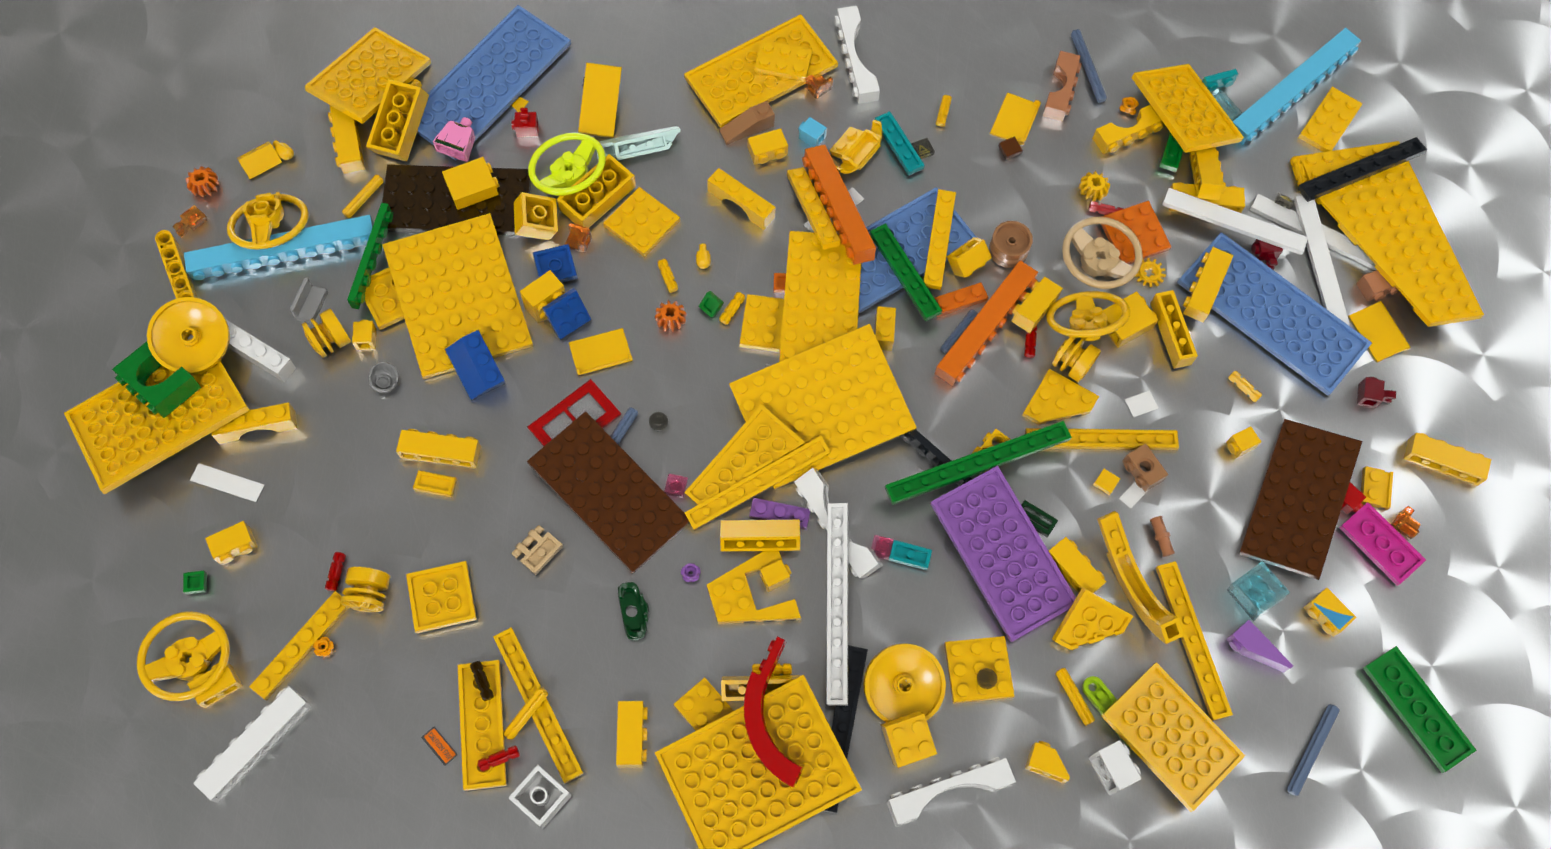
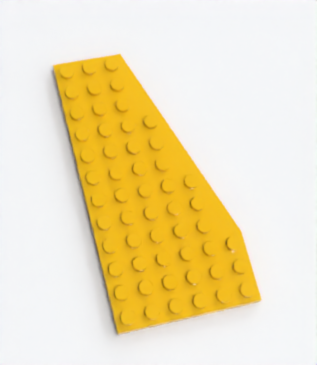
M1395 141L1300 155L1307 176L1305 178L1308 181L1396 146L1400 142ZM1409 161L1315 199L1318 205L1321 204L1338 222L1337 226L1355 246L1358 245L1374 262L1375 268L1392 287H1396L1414 307L1413 311L1428 327L1476 320L1484 316Z

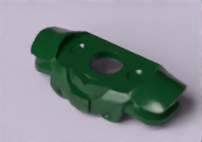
M634 582L622 583L618 587V597L624 629L629 640H639L645 637L647 631L646 623L648 622L649 606ZM629 606L635 607L637 615L629 617L626 614V608Z

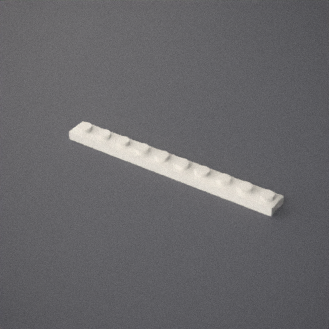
M848 503L828 504L827 706H848Z

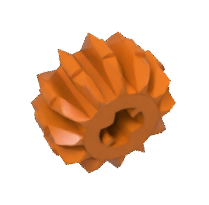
M201 166L198 170L194 168L193 173L188 172L189 177L185 179L187 188L196 197L200 195L204 198L206 194L211 196L212 191L217 192L216 187L219 186L218 176L209 167L205 169Z
M668 300L666 305L661 302L660 308H656L655 315L658 327H663L665 332L669 328L672 332H674V328L680 330L681 324L686 323L685 318L687 314L683 311L684 306H678L677 301L671 304Z

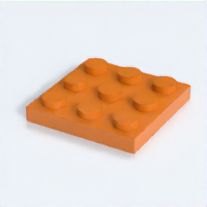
M1149 200L1102 216L1117 220L1134 232L1141 244L1143 259L1171 249V245ZM1101 224L1108 241L1120 251L1119 259L1127 264L1134 263L1135 251L1130 239L1119 229Z

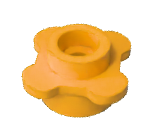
M1133 97L1123 98V104L1119 108L1120 111L1135 115L1139 102Z

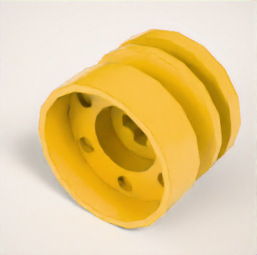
M331 308L319 314L322 323L318 324L313 318L310 319L314 325L313 328L310 329L306 322L301 324L305 337L314 351L321 355L322 358L327 357L323 350L325 347L329 349L331 354L334 353L332 343L335 342L340 348L351 343L350 338Z
M1069 337L1056 352L1052 365L1057 367L1062 361L1063 364L1059 370L1064 371L1068 366L1071 367L1068 376L1079 383L1092 367L1101 350L1092 344L1083 349L1084 338L1076 344L1077 338Z
M348 568L345 583L351 587L343 589L342 593L345 596L341 597V605L361 612H382L385 606L382 602L386 600V596L380 592L388 590L391 576L386 572L372 568Z

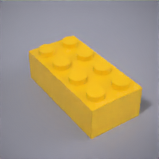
M389 79L366 147L375 154L407 162L429 94L421 87Z
M608 154L601 175L592 185L580 192L557 198L559 210L585 232L636 187L635 175ZM595 165L590 171H588L582 178H580L572 186H575L586 180L588 177H590V175L595 171L597 165Z

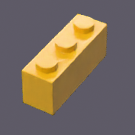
M1045 276L1040 282L1036 281L1031 289L1032 292H1027L1022 299L1023 303L1021 305L1017 304L1012 312L1014 317L1011 322L1031 333L1045 316L1050 306L1057 301L1063 288Z
M1065 537L1049 550L1065 580L1078 594L1082 587L1095 593L1106 583L1104 575L1091 565V561L1086 555L1080 553L1074 541Z
M618 701L616 765L618 768H643V762H647V749H643V741H647V728H644V720H648V707H644L643 701Z

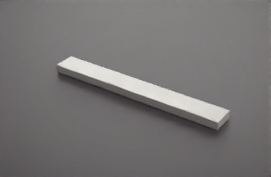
M1168 188L1162 204L1165 207L1300 255L1303 254L1308 240L1307 236Z
M1257 194L1249 209L1250 211L1303 235L1296 211ZM1322 224L1329 249L1375 271L1377 270L1374 262L1358 245L1355 246L1346 235Z
M1295 196V207L1303 235L1308 237L1306 246L1323 307L1350 326L1315 200L1307 202L1303 196Z

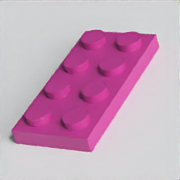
M1368 502L1339 527L1396 586L1400 585L1426 561Z

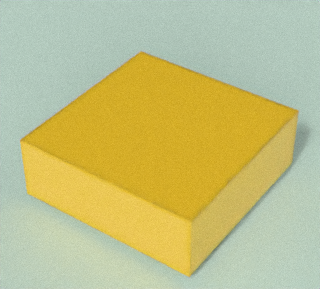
M1104 468L1093 486L1110 496L1120 478Z

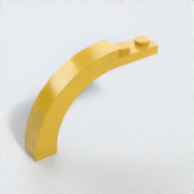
M1113 511L1098 518L1097 520L1108 549L1106 554L1123 592L1140 619L1165 644L1183 637L1184 633L1178 617L1170 613L1159 602L1144 580L1132 555L1118 512Z

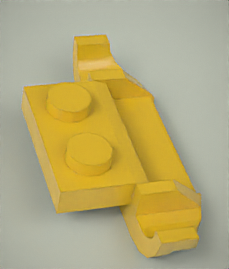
M873 120L871 130L865 129V131L849 127L829 150L831 155L842 159L843 162L839 167L836 166L838 172L849 174L857 169L861 170L881 147L882 124L880 121Z

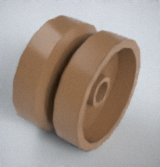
M1006 221L998 225L989 244L992 260L1004 268H1014L1020 260L1025 262L1033 243V237L1029 228L1017 221Z

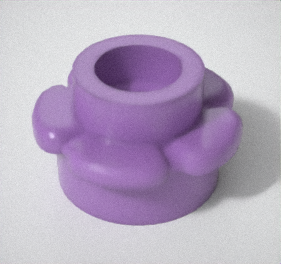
M689 563L681 569L684 581L695 582L699 579L700 568L695 564Z

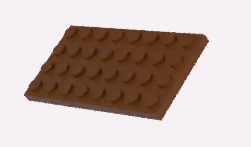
M586 411L527 461L529 466L632 574L690 523L685 513Z
M1284 419L1239 554L1319 580L1363 441Z

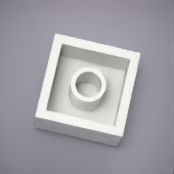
M1120 740L1089 757L1109 796L1141 780V772L1138 766L1132 763L1127 746L1122 744Z
M537 765L509 796V799L543 829L570 799L571 794Z

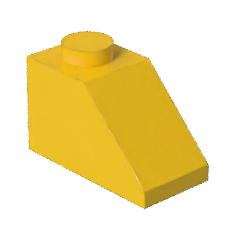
M1043 741L1035 742L1031 746L1025 769L1064 784L1069 781L1070 776L1056 749L1051 748L1049 743Z

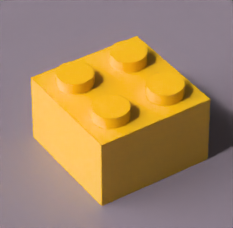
M522 192L514 201L515 235L550 240L558 232L556 198Z
M551 270L520 290L525 309L537 323L548 319L542 308L565 293L564 285Z
M917 711L880 724L892 763L899 768L937 754L924 713Z

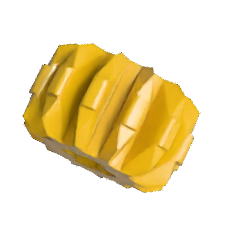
M1096 171L1093 174L1088 172L1080 180L1079 190H1081V195H1086V200L1091 198L1092 201L1096 199L1101 201L1103 197L1107 196L1110 183H1108V177L1103 178V173L1098 175Z

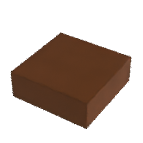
M1015 136L1000 142L998 145L1006 160L1023 152Z

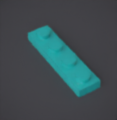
M889 111L875 117V120L881 122L882 135L908 176L923 170L924 163L892 113Z

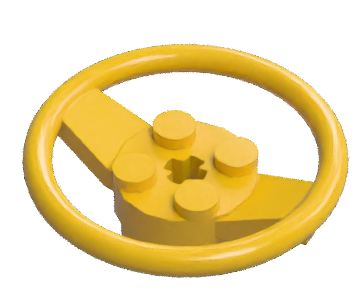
M276 192V194H260L255 196V199L245 202L231 215L227 223V234L233 243L246 249L258 250L276 247L293 239L303 230L309 217L308 208L302 200L292 195L280 194V192ZM281 201L295 204L301 211V218L297 225L285 235L270 240L272 229L278 228L280 221L284 217ZM243 214L251 228L252 242L239 238L235 233V224Z
M1100 291L1078 292L1054 302L1047 311L1046 320L1054 331L1062 335L1084 338L1085 341H1095L1101 339V336L1121 328L1130 317V307L1124 299L1111 293ZM1093 298L1109 300L1119 305L1123 311L1121 318L1108 326L1107 315L1102 312L1101 307H1095ZM1076 301V309L1072 311V316L1069 320L1070 329L1059 325L1054 320L1055 312L1061 306Z
M180 612L166 617L152 627L139 647L137 672L142 684L156 697L168 701H184L200 696L216 684L226 669L230 654L228 636L217 620L204 613ZM197 620L206 623L215 631L200 640H197L195 637L179 639L165 650V657L146 665L147 651L153 639L164 628L175 622ZM221 651L220 660L214 673L207 681L195 689L181 693H172L160 689L153 683L175 677L191 682L196 675L207 672L206 670L210 662ZM189 656H192V657L189 658V661H190V662L186 663V659H187Z

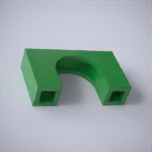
M146 341L112 370L117 375L115 379L122 386L126 384L125 388L133 396L137 394L136 398L143 405L147 403L146 407L154 415L158 413L165 418L198 391L201 386L183 367L179 368L163 382L153 386H146L149 376L162 366L151 354Z

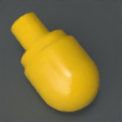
M278 140L272 143L281 159L290 160L293 158L294 151L289 145L283 142L280 143Z
M704 243L699 244V251L696 254V264L701 269H706L711 264V255Z

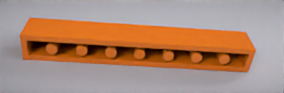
M826 145L805 149L804 157H802L803 165L807 167L809 178L814 181L815 190L817 193L819 192L821 202L826 206L827 214L832 219L835 230L839 233L840 243L845 246L847 257L851 259L853 265L875 260L876 246Z
M1020 260L940 361L934 374L951 386H954L957 381L960 383L966 374L964 371L967 368H972L976 362L975 357L978 354L982 355L987 347L985 344L988 340L990 342L993 341L997 335L995 331L998 328H1003L1008 320L1006 317L1009 314L1013 315L1012 312L1017 306L1016 304L1019 301L1022 302L1027 293L1026 291L1029 288L1032 289L1035 282L1038 281L1036 279L1038 271Z

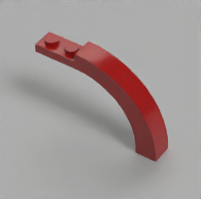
M777 636L776 640H772L767 651L770 653L767 660L763 659L760 664V675L751 672L745 691L744 719L749 740L759 759L773 775L795 788L803 767L795 764L780 752L768 733L764 719L763 704L766 688L787 643L786 640Z

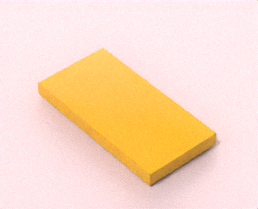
M586 62L578 133L614 138L622 67Z

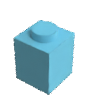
M809 117L798 128L799 139L811 147L819 146L826 138L827 127Z

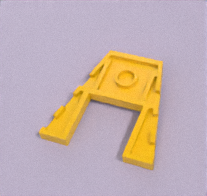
M763 551L707 584L718 624L744 623L749 621L801 620L795 599L760 610H756L746 575L758 572L760 569L782 560L779 551Z

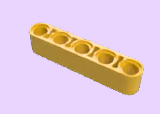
M159 231L155 236V241L176 299L182 297L198 298L192 280L186 273L185 260L178 242L170 231Z

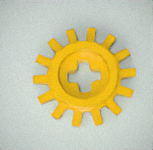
M1142 258L1140 270L1135 276L1140 277L1137 282L1144 280L1143 286L1148 282L1150 288H1152V283L1155 286H1159L1158 282L1163 283L1164 280L1161 278L1166 277V274L1161 273L1165 271V268H1160L1162 263L1156 264V259L1151 262L1150 258H1147V262H1145ZM1149 269H1151L1152 274L1154 275H1150V277L1146 276L1147 273L1144 271H1148Z

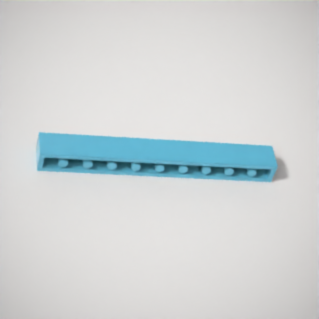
M1344 28L1236 118L1233 123L1244 136L1243 140L1239 143L1243 145L1247 141L1251 142L1257 136V132H1263L1268 127L1270 121L1275 122L1282 111L1284 113L1287 112L1293 102L1297 103L1304 93L1308 94L1314 88V84H1320L1325 79L1326 74H1332L1337 68L1336 66L1338 64L1341 66L1348 59L1349 55L1352 57L1359 48L1357 46L1361 40L1347 28Z
M370 215L303 228L293 239L268 249H246L235 243H228L184 252L186 273L192 281L203 280L213 276L219 277L227 273H238L246 269H258L261 266L277 265L280 262L296 261L304 257H315L319 254L334 253L338 250H350L354 247L366 246L374 222ZM289 231L273 234L270 240L281 237Z

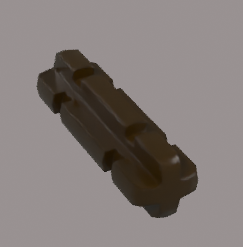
M480 661L470 664V668L474 673L473 676L478 689L481 691V697L483 701L491 700L494 698L492 690L489 689L490 685L486 674L482 671V663Z

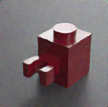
M1256 239L1252 244L1251 251L1260 261L1265 260V264L1274 270V266L1278 265L1277 259L1283 252V248Z
M1365 377L1358 384L1357 405L1376 408L1382 402L1390 404L1392 399H1396L1397 391L1384 390L1385 381L1378 380L1376 377Z

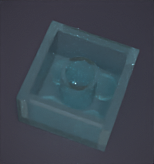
M1263 561L1233 582L1227 589L1253 621L1283 601L1290 593Z

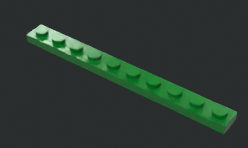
M1061 421L885 485V490L891 504L894 505L990 470L996 466H1001L1067 442L1072 437L1065 422Z

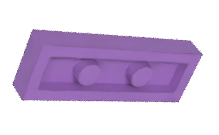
M753 498L749 518L756 520L800 519V529L807 530L810 510Z

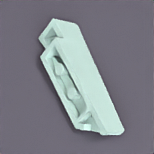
M674 126L600 140L598 142L603 146L606 156L610 154L616 157L618 161L669 149L676 135L680 133V128Z

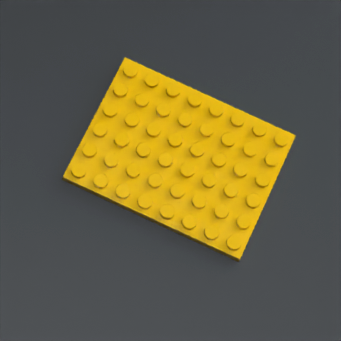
M490 213L382 244L423 380L454 371L455 368L445 349L460 338L476 330H479L493 359L533 347Z
M870 324L729 383L745 423L762 404L806 444L822 436L831 452L829 455L773 486L774 490L796 481L811 468L822 470L917 428Z
M221 360L207 371L191 374L201 388L165 418L158 413L154 415L146 407L147 403L143 405L136 398L137 394L133 396L125 388L127 385L122 386L119 382L64 412L91 472L104 495L250 411ZM161 366L149 376L146 386L157 385L174 372Z
M804 675L765 694L763 704L765 724L772 741L784 756L803 767L795 788L773 775L757 756L746 730L744 706L654 752L699 849H752L862 791Z

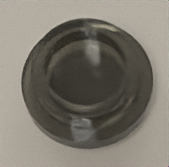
M656 412L650 416L649 425L655 431L664 430L668 425V418L664 413Z
M984 668L977 674V683L984 689H991L997 683V675L992 669Z

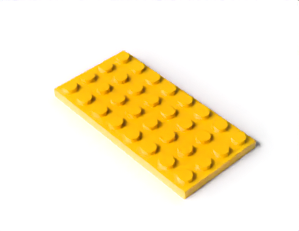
M800 14L684 73V78L719 127L722 128L750 107L765 101L770 103L837 68L838 62ZM767 40L813 49L806 81L754 72L761 41Z
M789 232L779 362L858 328L861 263L853 265L851 259L846 255L845 246L841 243L838 247L823 250L813 232Z

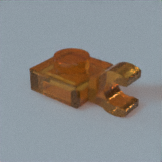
M194 205L181 214L182 220L172 227L180 237H183L189 228L194 231L205 223L208 218Z

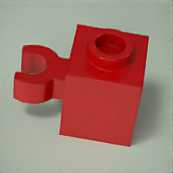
M520 108L521 112H515V119L511 121L512 130H515L517 137H538L537 113L528 112V108Z
M1351 482L1349 483L1341 509L1347 515L1351 511L1356 513L1364 506L1361 502L1366 498Z

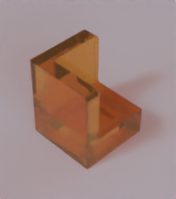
M812 74L806 77L805 88L815 99H818L832 89L833 79L831 77L825 79L823 76L815 78Z
M570 223L568 226L570 233L565 245L569 244L570 249L586 253L592 239L590 229Z
M1407 506L1398 513L1391 525L1399 533L1411 540L1420 532L1418 529L1421 525L1410 517L1415 510Z

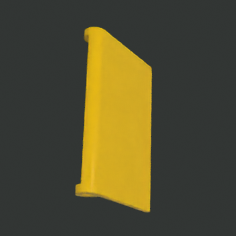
M1007 92L990 134L1005 140L1015 136L1019 145H1024L1041 102L1039 100L1033 102Z
M1382 301L1348 316L1358 333L1372 342L1368 349L1376 362L1411 348Z
M623 328L569 342L578 375L633 361Z

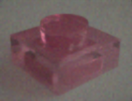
M669 474L664 492L667 495L684 498L688 478Z
M874 535L871 549H873L878 558L889 560L893 539Z

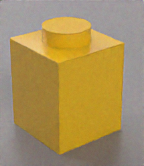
M364 319L353 322L352 343L356 350L376 349L377 328L373 321Z
M1250 426L1232 435L1226 443L1229 451L1238 458L1256 449L1261 440Z
M782 560L760 569L759 572L768 592L789 583L790 575L792 574L789 566L783 564Z

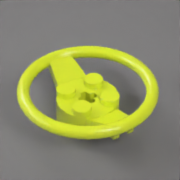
M565 133L555 136L540 145L533 153L528 165L529 178L533 185L545 194L564 196L580 192L592 185L601 175L606 163L605 151L600 142L586 134ZM567 140L582 141L573 154L567 151L556 159L550 166L552 174L539 181L535 172L536 164L539 157L548 148ZM596 150L599 159L595 171L583 182L572 186L589 171L587 166Z

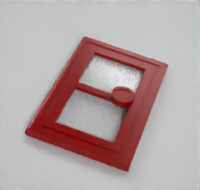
M590 379L527 426V428L544 447L585 411L602 428H605L618 418L621 412Z

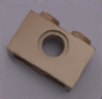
M1146 443L1127 454L1123 459L1125 469L1131 472L1137 486L1145 492L1163 482L1169 475ZM1140 466H1144L1147 472L1143 471Z

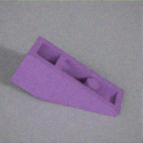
M1250 620L1242 624L1226 639L1234 651L1284 673L1293 667L1287 658Z

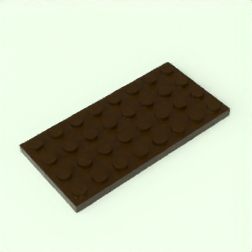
M387 165L382 203L389 204L393 212V220L391 223L389 222L387 227L389 232L423 233L490 213L497 235H515L514 201L522 192L530 194L531 180L528 169L492 168V178L496 177L500 186L497 188L499 195L457 210L442 174V171L453 167Z

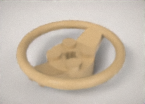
M1091 217L1076 223L1067 232L1062 246L1063 259L1068 270L1079 281L1095 288L1112 289L1127 284L1136 276L1142 264V247L1137 236L1123 223L1107 217ZM1093 224H1105L1122 231L1130 239L1134 247L1135 261L1133 267L1119 259L1120 251L1111 242L1102 237L1094 240L1083 228ZM1071 241L1081 255V267L1086 274L1092 277L1110 276L1118 280L1108 282L1097 281L1082 274L1071 259Z

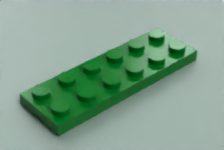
M1397 646L1363 667L1364 671L1441 773L1447 772L1477 751Z

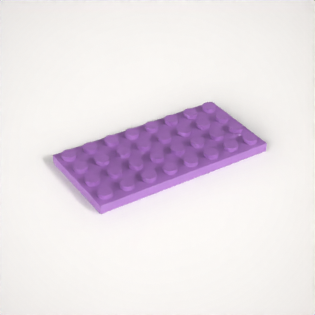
M998 466L930 502L1010 643L1070 609L1076 599L1074 593Z

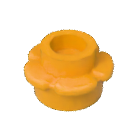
M321 637L320 640H316L313 648H315L314 653L317 656L323 657L330 655L334 648L333 641H330L328 637Z

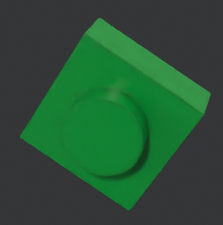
M709 291L698 307L713 318L717 315L724 302L712 291Z
M203 570L183 573V593L207 592V572Z

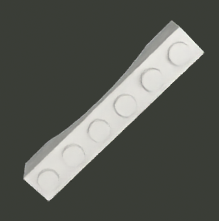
M858 6L837 8V16H834V23L839 28L838 38L842 40V54L846 55L845 65L846 69L849 68L850 71L849 81L854 86L852 87L853 96L857 98L858 104L878 101L880 89L877 78L864 67L855 51L854 40L860 30L861 23Z
M811 468L794 481L797 485L796 491L801 497H805L808 501L807 507L812 513H816L818 516L817 522L823 529L826 528L827 530L829 485L819 470ZM848 537V562L851 565L850 570L855 577L865 579L883 566L873 549L864 547Z
M1000 757L988 760V765L981 767L980 764L969 767V771L962 774L960 770L949 774V779L942 781L940 777L930 781L931 785L924 788L921 784L910 788V793L903 795L901 791L891 795V799L887 804L895 826L897 827L916 820L930 800L949 789L972 786L994 792L1013 785L1016 781L1007 758L1000 760Z

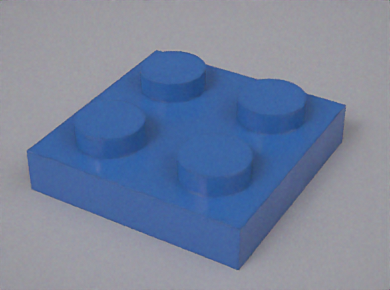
M569 244L533 252L539 277L551 270L561 283L578 279Z
M574 288L542 308L560 340L591 320L577 290Z

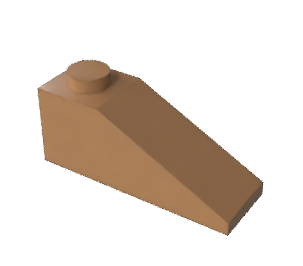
M768 101L750 107L720 128L719 132L726 145L774 127L775 114Z

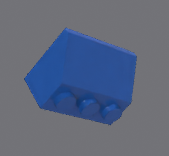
M479 330L460 338L445 349L471 400L506 384Z

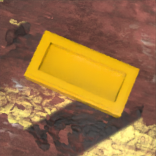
M418 470L413 489L452 498L457 478Z

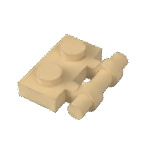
M540 525L534 530L531 529L528 532V536L522 543L519 542L515 546L516 549L511 553L516 559L521 554H524L525 556L522 558L521 563L535 575L563 547V544L549 532L541 537L540 534L544 529ZM533 541H536L537 544L531 550H529L528 547L531 545V543Z

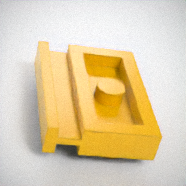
M1365 466L1362 470L1361 492L1366 498L1361 503L1365 505L1368 502L1372 507L1385 508V510L1391 508L1393 472H1385V470Z

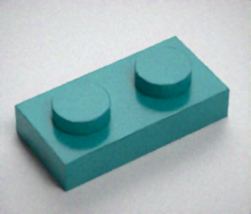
M1236 69L1206 76L1202 82L1210 92L1221 87H1230L1234 84L1238 72Z
M894 540L889 561L927 570L932 550Z

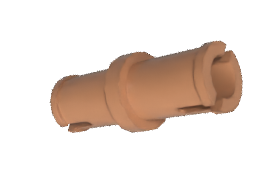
M1157 516L1150 519L1156 535L1154 536L1155 541H1158L1163 557L1173 555L1175 551L1169 538L1171 536L1170 532L1166 530L1163 517Z

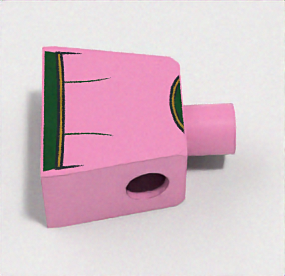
M463 117L460 123L449 121L433 140L436 151L468 162L475 141L474 131L471 128L472 121L466 117Z

